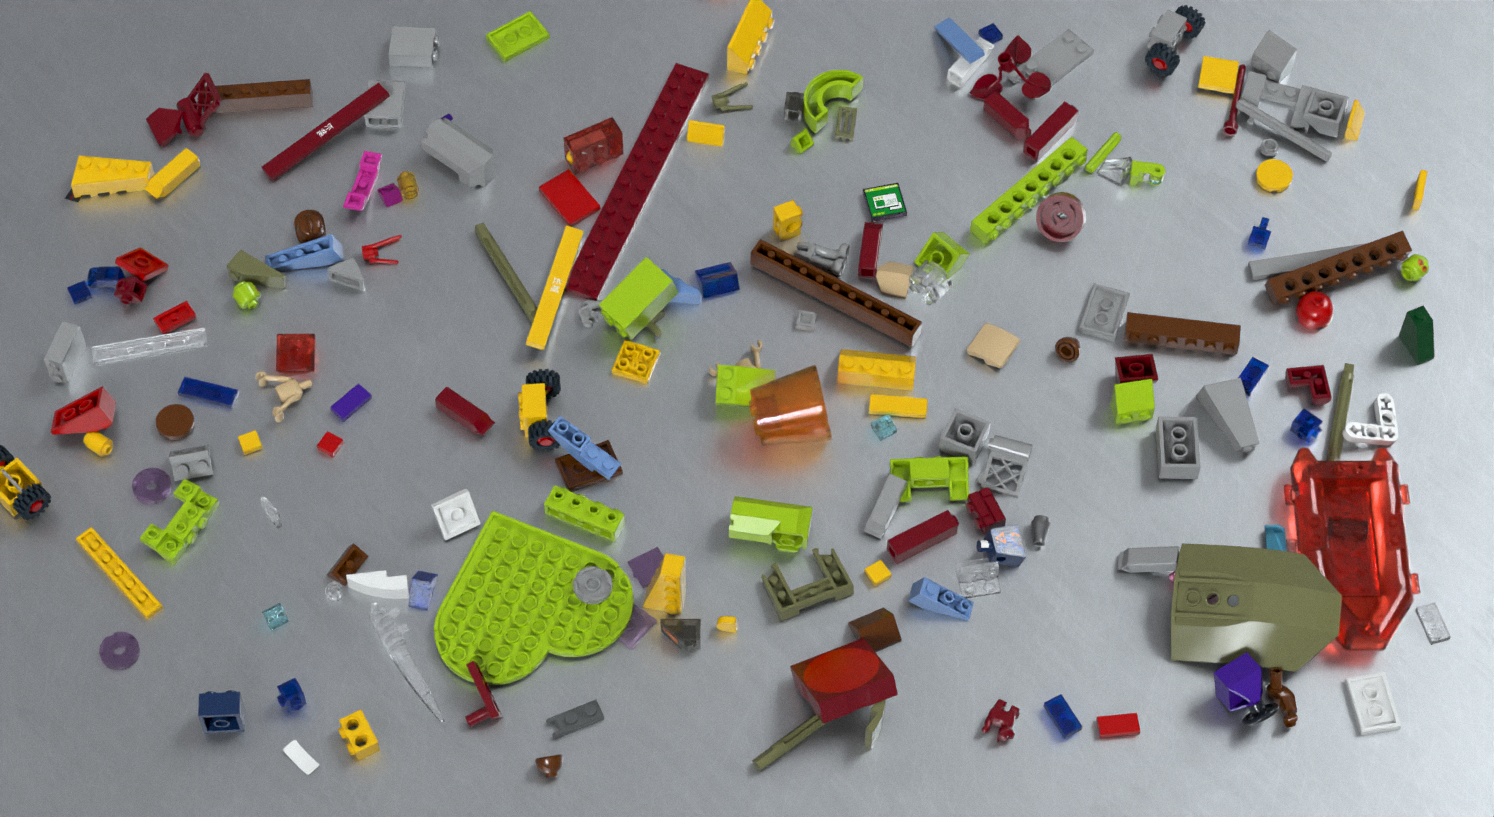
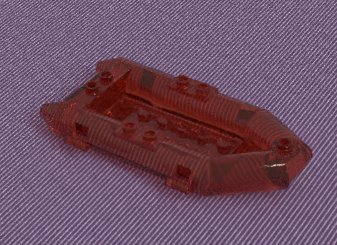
M1300 448L1290 467L1292 485H1284L1285 505H1294L1298 553L1304 554L1342 595L1339 636L1335 639L1344 651H1384L1413 604L1414 594L1421 593L1418 573L1411 574L1403 506L1410 504L1408 484L1401 485L1399 464L1387 448H1377L1371 461H1318L1309 448ZM1292 491L1295 492L1294 500L1292 498Z

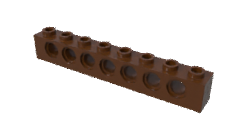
M1400 231L1268 279L1264 286L1273 305L1278 303L1284 305L1290 302L1292 298L1297 297V299H1300L1308 292H1319L1328 285L1331 287L1341 283V280H1352L1358 277L1360 273L1369 274L1375 270L1374 268H1385L1396 260L1402 262L1408 258L1412 249L1404 232ZM1386 248L1390 249L1393 254H1389ZM1369 254L1374 255L1376 260H1372ZM1352 261H1357L1359 266H1355ZM1335 267H1340L1343 272H1338ZM1319 273H1323L1326 278H1321ZM1302 279H1306L1309 282V285L1304 284L1302 282ZM1285 285L1291 286L1292 291L1287 290Z

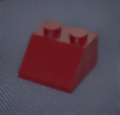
M1153 354L1115 357L1117 384L1152 379L1153 384L1158 381V374Z

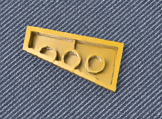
M79 155L71 188L75 198L88 194L90 196H98V193L105 192L116 194L118 191L123 190L127 192L145 190L144 188L147 187L150 179L155 174L151 162Z

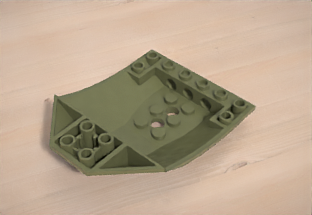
M1182 543L1174 577L1172 598L1171 660L1228 664L1247 652L1262 668L1271 669L1278 667L1282 670L1297 672L1339 636L1342 595L1304 554L1242 546ZM1211 595L1218 596L1216 604L1208 603V598ZM1237 596L1239 603L1236 606H1230L1228 604L1229 597Z

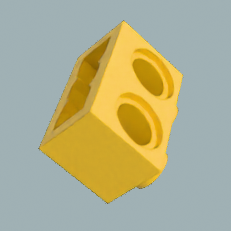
M362 710L339 719L340 728H338L340 736L342 739H347L349 743L346 745L351 756L355 755L357 761L380 751L378 741ZM351 726H358L355 730L349 729ZM361 742L366 743L364 746H357Z

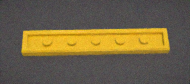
M92 527L76 537L78 544L147 620L163 609L162 604Z

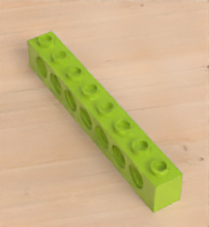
M1071 136L971 221L970 232L985 244L995 240L1001 231L1007 230L1014 220L1020 219L1025 211L1033 208L1041 197H1046L1053 187H1058L1066 176H1071L1078 166H1082L1087 160L1088 149Z

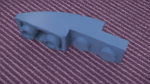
M561 416L557 418L548 430L553 438L577 461L590 471H597L608 480L612 478L622 464L590 441L591 437Z

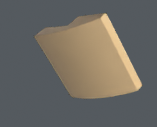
M985 323L966 350L968 355L984 359L985 364L1002 369L1021 341L1013 334Z

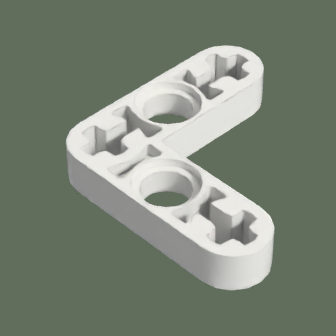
M1381 393L1374 401L1377 425L1348 423L1342 432L1343 437L1347 441L1390 446L1397 440L1398 428L1394 400L1389 394ZM1382 416H1387L1390 419V423L1385 422ZM1366 431L1373 432L1375 437H1369Z

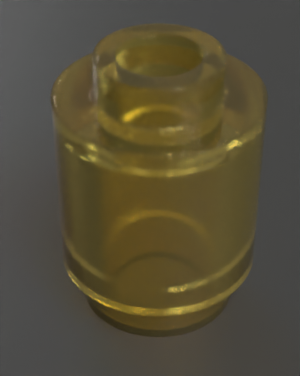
M408 171L402 172L397 177L401 195L408 200L414 199L418 196L419 191L415 175Z

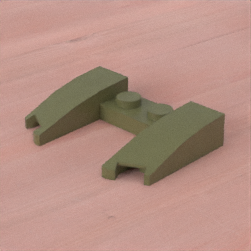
M819 548L812 549V553L824 578L794 590H790L777 563L771 565V569L774 572L768 578L764 574L761 575L767 593L781 621L799 615L800 609L834 597L837 601L854 594V585L834 549H831V555H819Z

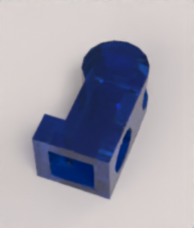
M120 266L93 267L89 269L86 284L93 289L114 288L116 290L119 279L125 278V275Z

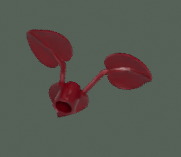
M1017 35L1007 46L1005 52L998 56L1000 67H998L999 77L997 78L994 74L983 75L976 81L969 93L980 100H985L995 91L1000 94L1003 90L1002 85L999 83L1002 81V71L1010 73L1015 70L1021 79L1026 82L1022 86L1023 95L1030 99L1039 98L1048 93L1052 88L1050 79L1043 73L1034 72L1026 79L1016 67L1017 63L1023 64L1027 62L1032 55V49L1028 43Z

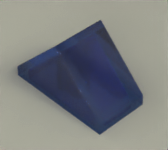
M418 571L413 576L409 607L423 610L429 609L438 574Z

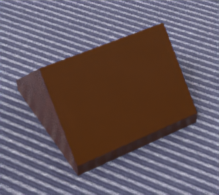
M884 607L848 622L856 640L864 638L875 652L902 641L894 614Z

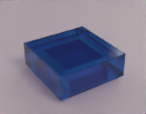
M994 23L978 31L980 37L991 44L1003 39V34Z
M85 281L67 287L74 305L92 298Z

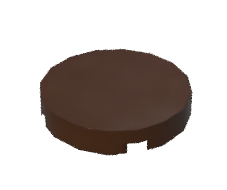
M168 405L156 417V428L159 434L169 440H180L187 437L195 425L194 415L185 405Z

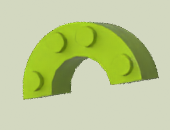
M831 70L819 74L812 79L804 93L803 114L808 127L815 134L828 123V109L824 106L825 102L836 97L852 101L863 90L864 77L848 70Z

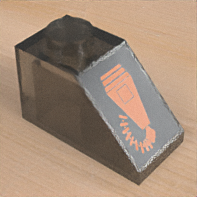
M660 619L661 632L677 647L687 651L701 649V619Z

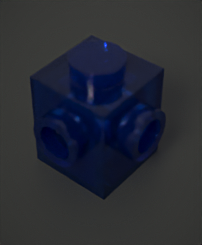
M1303 409L1293 420L1290 431L1296 434L1299 439L1310 443L1313 438L1317 439L1320 436L1323 421L1306 409Z
M296 678L277 686L279 692L277 700L281 708L286 707L288 713L300 710L307 704L305 695Z

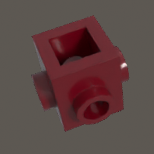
M136 277L119 279L116 285L114 296L126 305L140 303L143 301L147 285Z

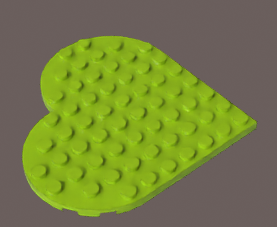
M492 510L437 612L434 624L436 647L447 667L467 681L474 683L466 664L475 661L478 663L488 685L512 683L532 673L541 665L548 653L563 657H582L595 654L613 644L624 633L632 617L634 606L632 586L627 574L623 572L619 564L607 555ZM591 566L606 570L611 576L613 583L611 595L607 600L593 605L580 601L574 594L573 581L576 574L580 570Z

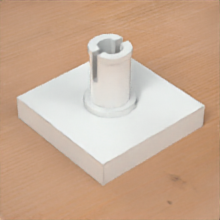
M467 489L431 504L441 534L445 540L481 524Z

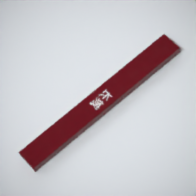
M378 82L261 167L262 170L274 181L389 98V93Z

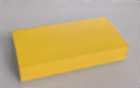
M1421 170L1417 178L1412 205L1413 210L1419 211L1423 200L1428 172L1426 170Z

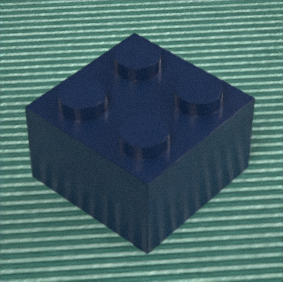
M228 690L223 693L208 691L199 694L198 717L204 733L245 731V706L240 692Z

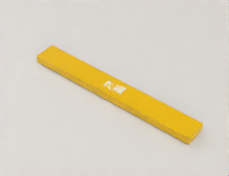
M567 225L565 227L526 341L528 346L541 350L545 348L584 232L582 230Z

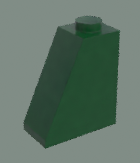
M1423 305L1406 313L1399 333L1401 341L1417 365L1430 361L1435 357L1433 319Z

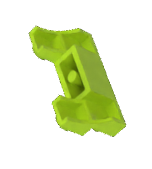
M935 456L933 458L890 459V474L908 483L900 502H911V488L949 487L950 501L967 500L969 495L968 457Z
M185 478L173 493L174 497L184 502V504L166 528L163 530L150 524L139 538L140 542L152 548L165 560L174 565L189 545L196 541L198 533L207 526L209 518L220 505L217 498L203 492L200 486Z

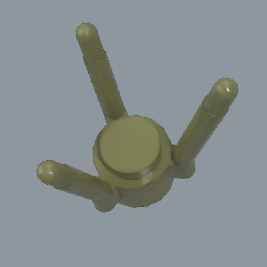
M741 83L722 93L712 95L715 109L720 108L721 112L726 110L752 109L753 105L727 106L729 104L727 95L742 89L748 83Z

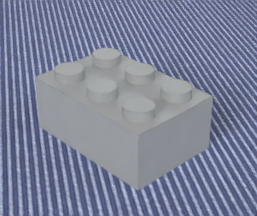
M1158 417L1156 443L1159 478L1198 479L1201 467L1197 417Z

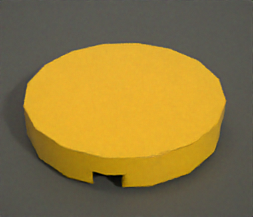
M1269 159L1262 162L1256 172L1257 183L1261 188L1269 192H1282L1291 185L1293 178L1292 169L1289 165L1277 159Z

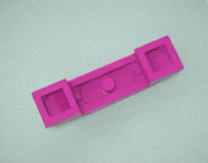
M364 151L359 164L360 170L351 192L347 194L343 208L358 211L364 209L377 180L382 154Z

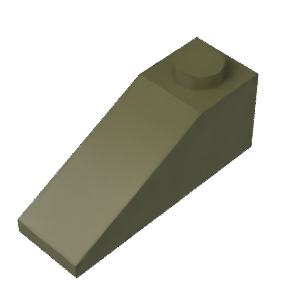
M242 250L227 264L228 275L234 281L252 282L258 286L287 287L284 274Z

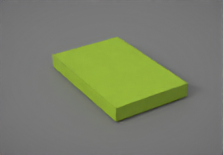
M531 11L485 34L487 41L504 62L550 38L548 31Z

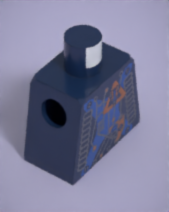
M1018 525L990 529L984 539L978 540L976 544L977 551L986 552L989 562L993 564L1019 567L1026 558Z

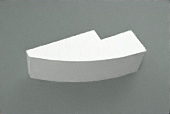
M386 570L346 575L348 587L360 593L381 598H410L407 575L387 577Z

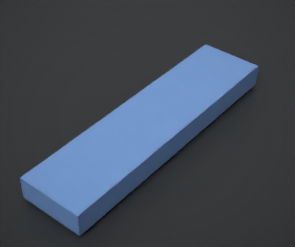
M948 18L934 26L936 31L969 64L985 56L984 50L952 19Z

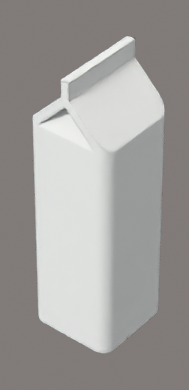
M981 37L975 39L974 42L984 50L985 56L971 64L960 56L949 68L947 79L955 85L962 87L987 59L995 45Z

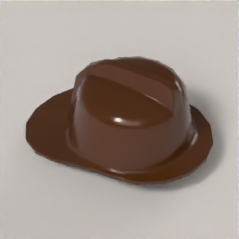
M304 210L297 214L294 225L297 239L301 244L326 236L322 214L315 210Z

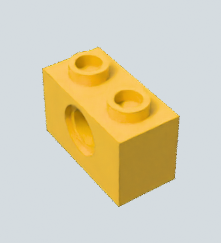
M794 200L773 207V230L780 242L801 234V226H803L801 216H803V212Z

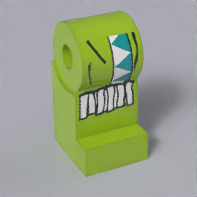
M1132 160L1129 185H1137L1138 181L1159 185L1163 182L1166 170L1163 165L1158 163Z

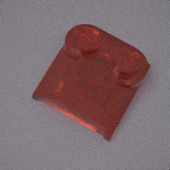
M277 334L276 372H314L315 351L317 348L316 335Z

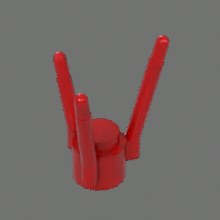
M402 235L362 246L364 261L369 260L370 264H398V260L376 259V256H379V247L399 241Z

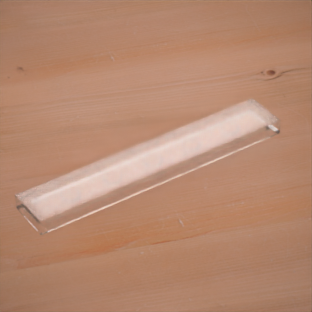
M204 327L93 346L91 349L93 364L98 366L208 347Z

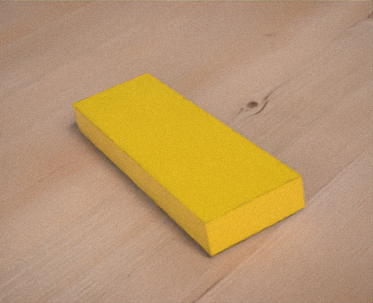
M870 394L869 414L926 418L928 399Z

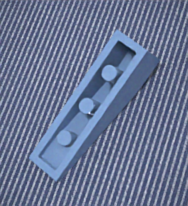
M330 234L266 255L265 261L266 265L278 272L327 266L343 261V248L334 235Z

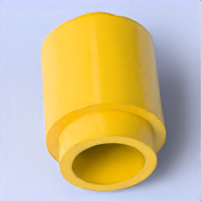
M88 432L84 437L83 442L86 444V447L99 456L104 457L111 453L113 449L112 440L100 432Z

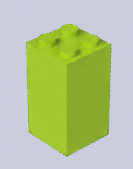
M645 257L599 304L600 314L608 325H614L620 336L623 338L628 337L632 340L678 294V290L673 280L649 258Z

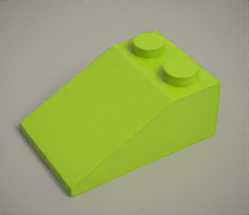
M718 365L716 405L773 408L776 370Z

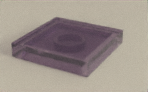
M634 604L629 625L617 640L633 650L657 623V620Z

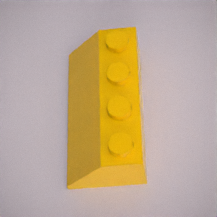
M749 0L727 47L728 70L748 75L749 70L755 66L756 55H760L761 45L763 42H766L768 30L772 29L774 24L772 10L762 0Z
M841 349L837 383L913 391L916 356Z

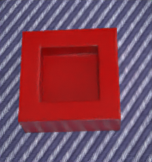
M327 431L317 444V449L334 458L343 446L344 440Z

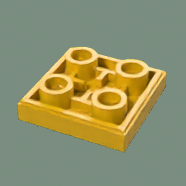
M1203 56L1198 88L1234 94L1239 62Z
M624 340L611 370L612 374L648 384L660 356V350Z

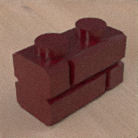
M988 487L968 495L967 503L965 504L969 514H973L975 517L974 523L978 530L981 529L983 534L986 535L990 529L1005 526L1006 518Z

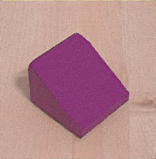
M394 183L377 190L386 207L403 201L400 190Z

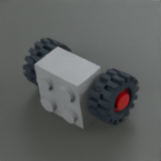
M1182 5L1175 12L1167 10L1164 15L1159 17L1156 28L1153 27L1149 33L1151 38L1147 44L1149 49L1145 56V62H1147V67H1151V71L1155 70V74L1160 73V76L1165 75V77L1172 75L1180 62L1179 55H1176V49L1182 42L1183 36L1185 35V38L1190 36L1191 39L1196 38L1205 26V18L1201 17L1202 13H1197L1198 10H1193L1192 6L1188 8V5H1184V7Z

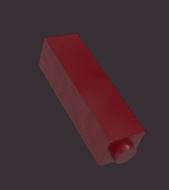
M1064 101L1024 142L1023 153L1038 162L1077 122L1079 110Z
M946 510L887 540V551L895 563L899 564L956 535L959 525L958 519L955 515H951L949 510Z

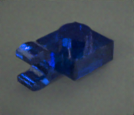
M1262 217L1259 227L1253 226L1248 245L1266 250L1271 231L1266 230L1269 218Z

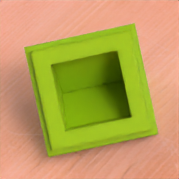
M805 128L792 138L790 145L801 154L814 145V142L807 128Z

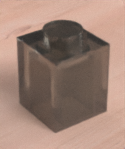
M786 92L784 120L802 122L804 93Z

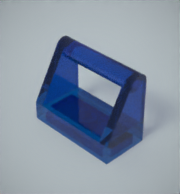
M731 262L695 270V276L703 298L740 290L738 275ZM729 270V272H726V273L717 274V275H713V276H709V277H705V278L702 277V276H705V275H710V274H714V273H718V272H722V271Z

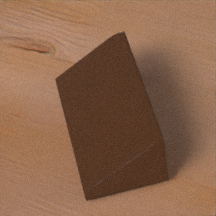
M354 543L351 544L327 573V576L346 586L348 583L346 575L355 574L368 555Z

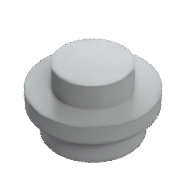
M1266 139L1261 143L1260 150L1266 156H1274L1278 153L1279 146L1274 139Z

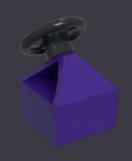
M1247 652L1214 672L1216 697L1230 712L1248 707L1250 713L1242 719L1243 725L1251 726L1270 718L1279 710L1277 703L1264 704L1261 699L1263 694L1261 667Z

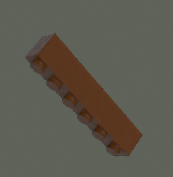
M310 79L218 85L215 87L222 101L217 111L212 114L312 107L313 92ZM204 93L203 104H205L206 93ZM211 94V103H212L213 100H214V98H213V96H212V94Z
M1127 312L1124 341L1145 343L1152 346L1162 345L1170 348L1179 347L1188 350L1196 349L1206 352L1237 354L1240 345L1241 325Z

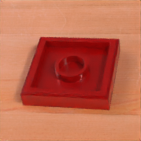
M141 247L117 257L115 264L142 281L167 271L169 266Z

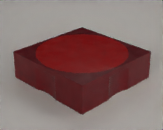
M864 638L790 666L795 687L804 699L812 705L813 711L823 724L850 714L862 707L873 705L898 695L893 673Z

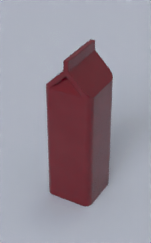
M995 91L984 100L983 110L1015 138L1028 139L1031 136L1029 119L1001 94Z
M867 222L864 224L858 277L876 278L883 224Z
M445 387L435 398L436 408L475 434L483 436L495 424L486 412L449 387Z

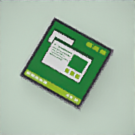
M899 183L863 189L862 193L871 222L907 216Z

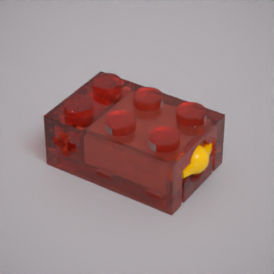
M613 117L563 138L565 160L574 175L580 172L583 173L594 166L602 165L604 162L624 154L623 133Z

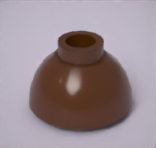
M1063 337L1056 342L1055 351L1062 360L1074 362L1080 355L1081 347L1078 339Z
M563 755L536 758V766L546 775V778L558 776V771L563 765Z

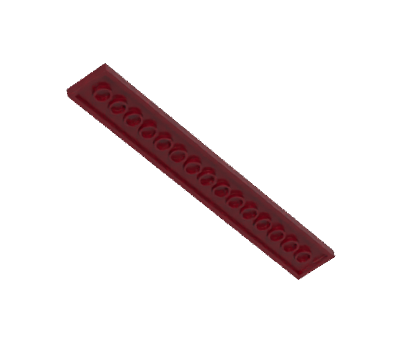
M675 63L570 271L564 289L565 292L593 301L599 300L709 79V73Z

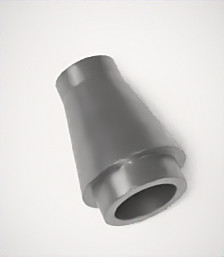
M1036 515L1031 521L1033 544L1043 546L1045 545V539L1051 523L1049 522V517Z

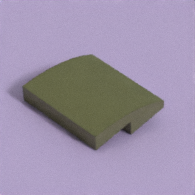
M886 700L874 704L871 708L870 721L866 727L864 745L869 749H872L880 735Z

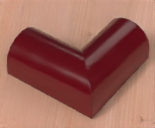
M1324 365L1286 369L1285 378L1288 388L1308 386L1314 405H1325L1331 401L1332 396Z

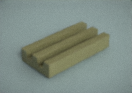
M839 106L835 139L839 140V138H842V140H846V138H849V141H853L857 108ZM842 111H846L843 133H841ZM853 112L850 133H847L849 113Z

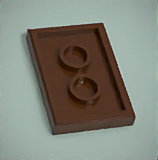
M609 440L595 444L618 460ZM570 454L555 458V464L562 480L570 492L608 480L597 471H590ZM621 466L612 478L623 474Z

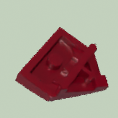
M158 108L146 118L159 146L165 147L175 137L176 133L182 134L180 124L181 118L185 117V111Z

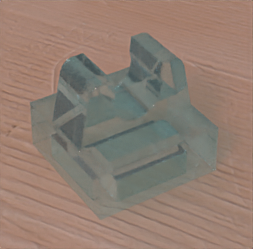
M888 414L871 422V428L880 441L897 433V428Z
M281 603L262 611L271 631L289 622Z

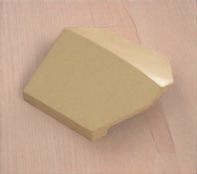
M888 262L878 267L876 279L881 294L906 299L914 266Z

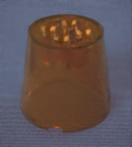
M816 365L806 367L750 389L751 401H749L751 416H755V419H753L755 434L760 436L762 446L832 440Z

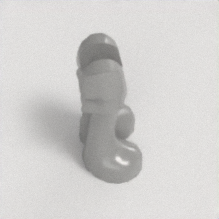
M798 242L796 246L798 251H795L793 256L810 265H818L832 271L835 275L841 276L847 263L850 245L842 243L839 249L833 250L816 243ZM815 255L824 256V257L833 259L834 261H832V260H827V259H823V258L817 257V256H815Z

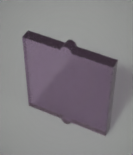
M658 547L627 561L633 571V577L638 579L642 588L650 584L664 557Z

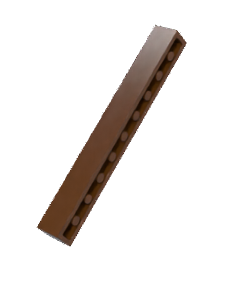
M762 239L758 241L751 251L750 265L910 347H913L920 337L922 321Z

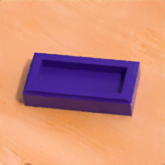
M358 383L330 407L331 411L342 421H345L372 399V395Z

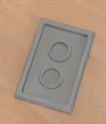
M1094 283L1078 332L1115 342L1130 293Z

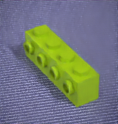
M554 485L544 503L546 514L613 542L616 541L625 525V514L620 510L606 507L599 501L589 500L582 494L572 493L565 487Z

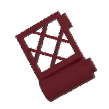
M204 73L188 97L181 99L176 105L178 110L185 111V117H182V120L189 135L193 137H199L205 132L206 121L213 112L217 111L222 101L209 73ZM204 93H206L205 104H203ZM211 94H212V96H213V98H214V100H213L212 103H211Z

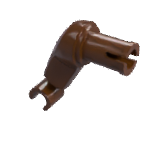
M1278 667L1271 668L1270 684L1267 686L1268 696L1274 703L1279 705L1284 715V725L1287 728L1293 727L1298 720L1295 695L1282 684L1283 670Z

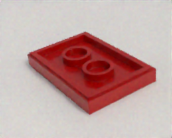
M569 169L539 186V191L570 227L601 209L598 202Z

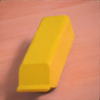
M185 148L157 172L144 189L156 199L166 197L200 167L199 158Z

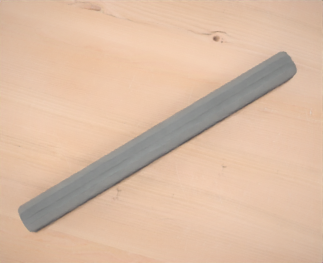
M1240 99L1237 102V109L1324 161H1328L1331 158V151L1244 99Z

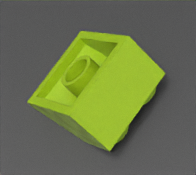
M933 232L914 263L938 283L943 284L961 269L970 253L946 233Z
M1152 379L1114 384L1110 406L1115 424H1126L1136 420L1146 421L1153 418L1155 403Z

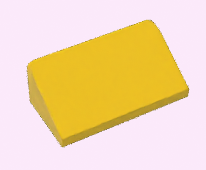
M1356 99L1353 102L1344 135L1345 138L1355 141L1359 138L1365 116L1361 104Z
M689 120L687 141L720 147L723 145L725 125Z

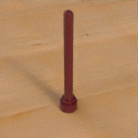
M1244 64L1239 66L1229 120L1223 126V132L1230 136L1236 135L1238 131V124L1236 122L1238 109L1236 104L1241 96L1246 71Z

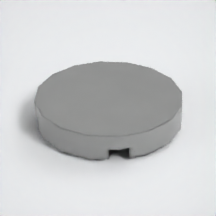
M595 566L580 570L573 581L576 597L580 601L591 605L607 600L613 588L612 578L609 573Z

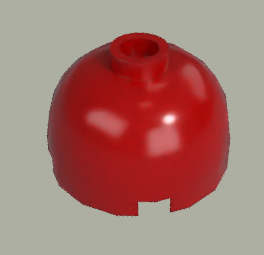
M1318 291L1303 295L1298 301L1295 311L1299 323L1312 330H1317L1319 327H1327L1331 323L1334 314V306L1331 299L1326 294Z

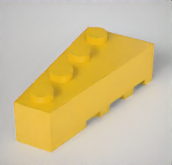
M665 553L659 568H657L654 577H652L650 584L647 586L643 607L665 611L668 614H681L686 596L685 556Z

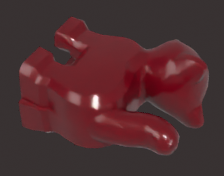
M998 699L994 707L989 711L984 727L981 729L983 733H986L990 730L991 725L999 727L997 742L1014 738L1015 733L1012 727L1015 724V719H1018L1020 715V709L1013 705L1009 711H1005L1004 707L1007 702Z

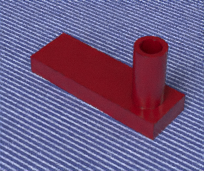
M472 661L466 664L485 703L484 707L465 716L468 725L472 727L489 717L493 720L500 719L503 715L478 663Z

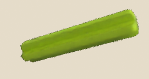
M1114 132L1085 165V170L1093 173L1118 145L1122 136Z

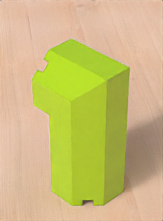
M735 496L730 515L729 538L764 542L770 545L773 542L776 544V549L788 552H798L800 547H803V550L807 549L813 507Z

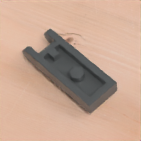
M595 699L548 718L546 723L547 725L556 723L558 731L554 732L552 736L554 739H557L604 720V715Z

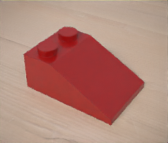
M102 386L56 410L51 433L53 435L97 432L101 429H107L113 423L116 402Z

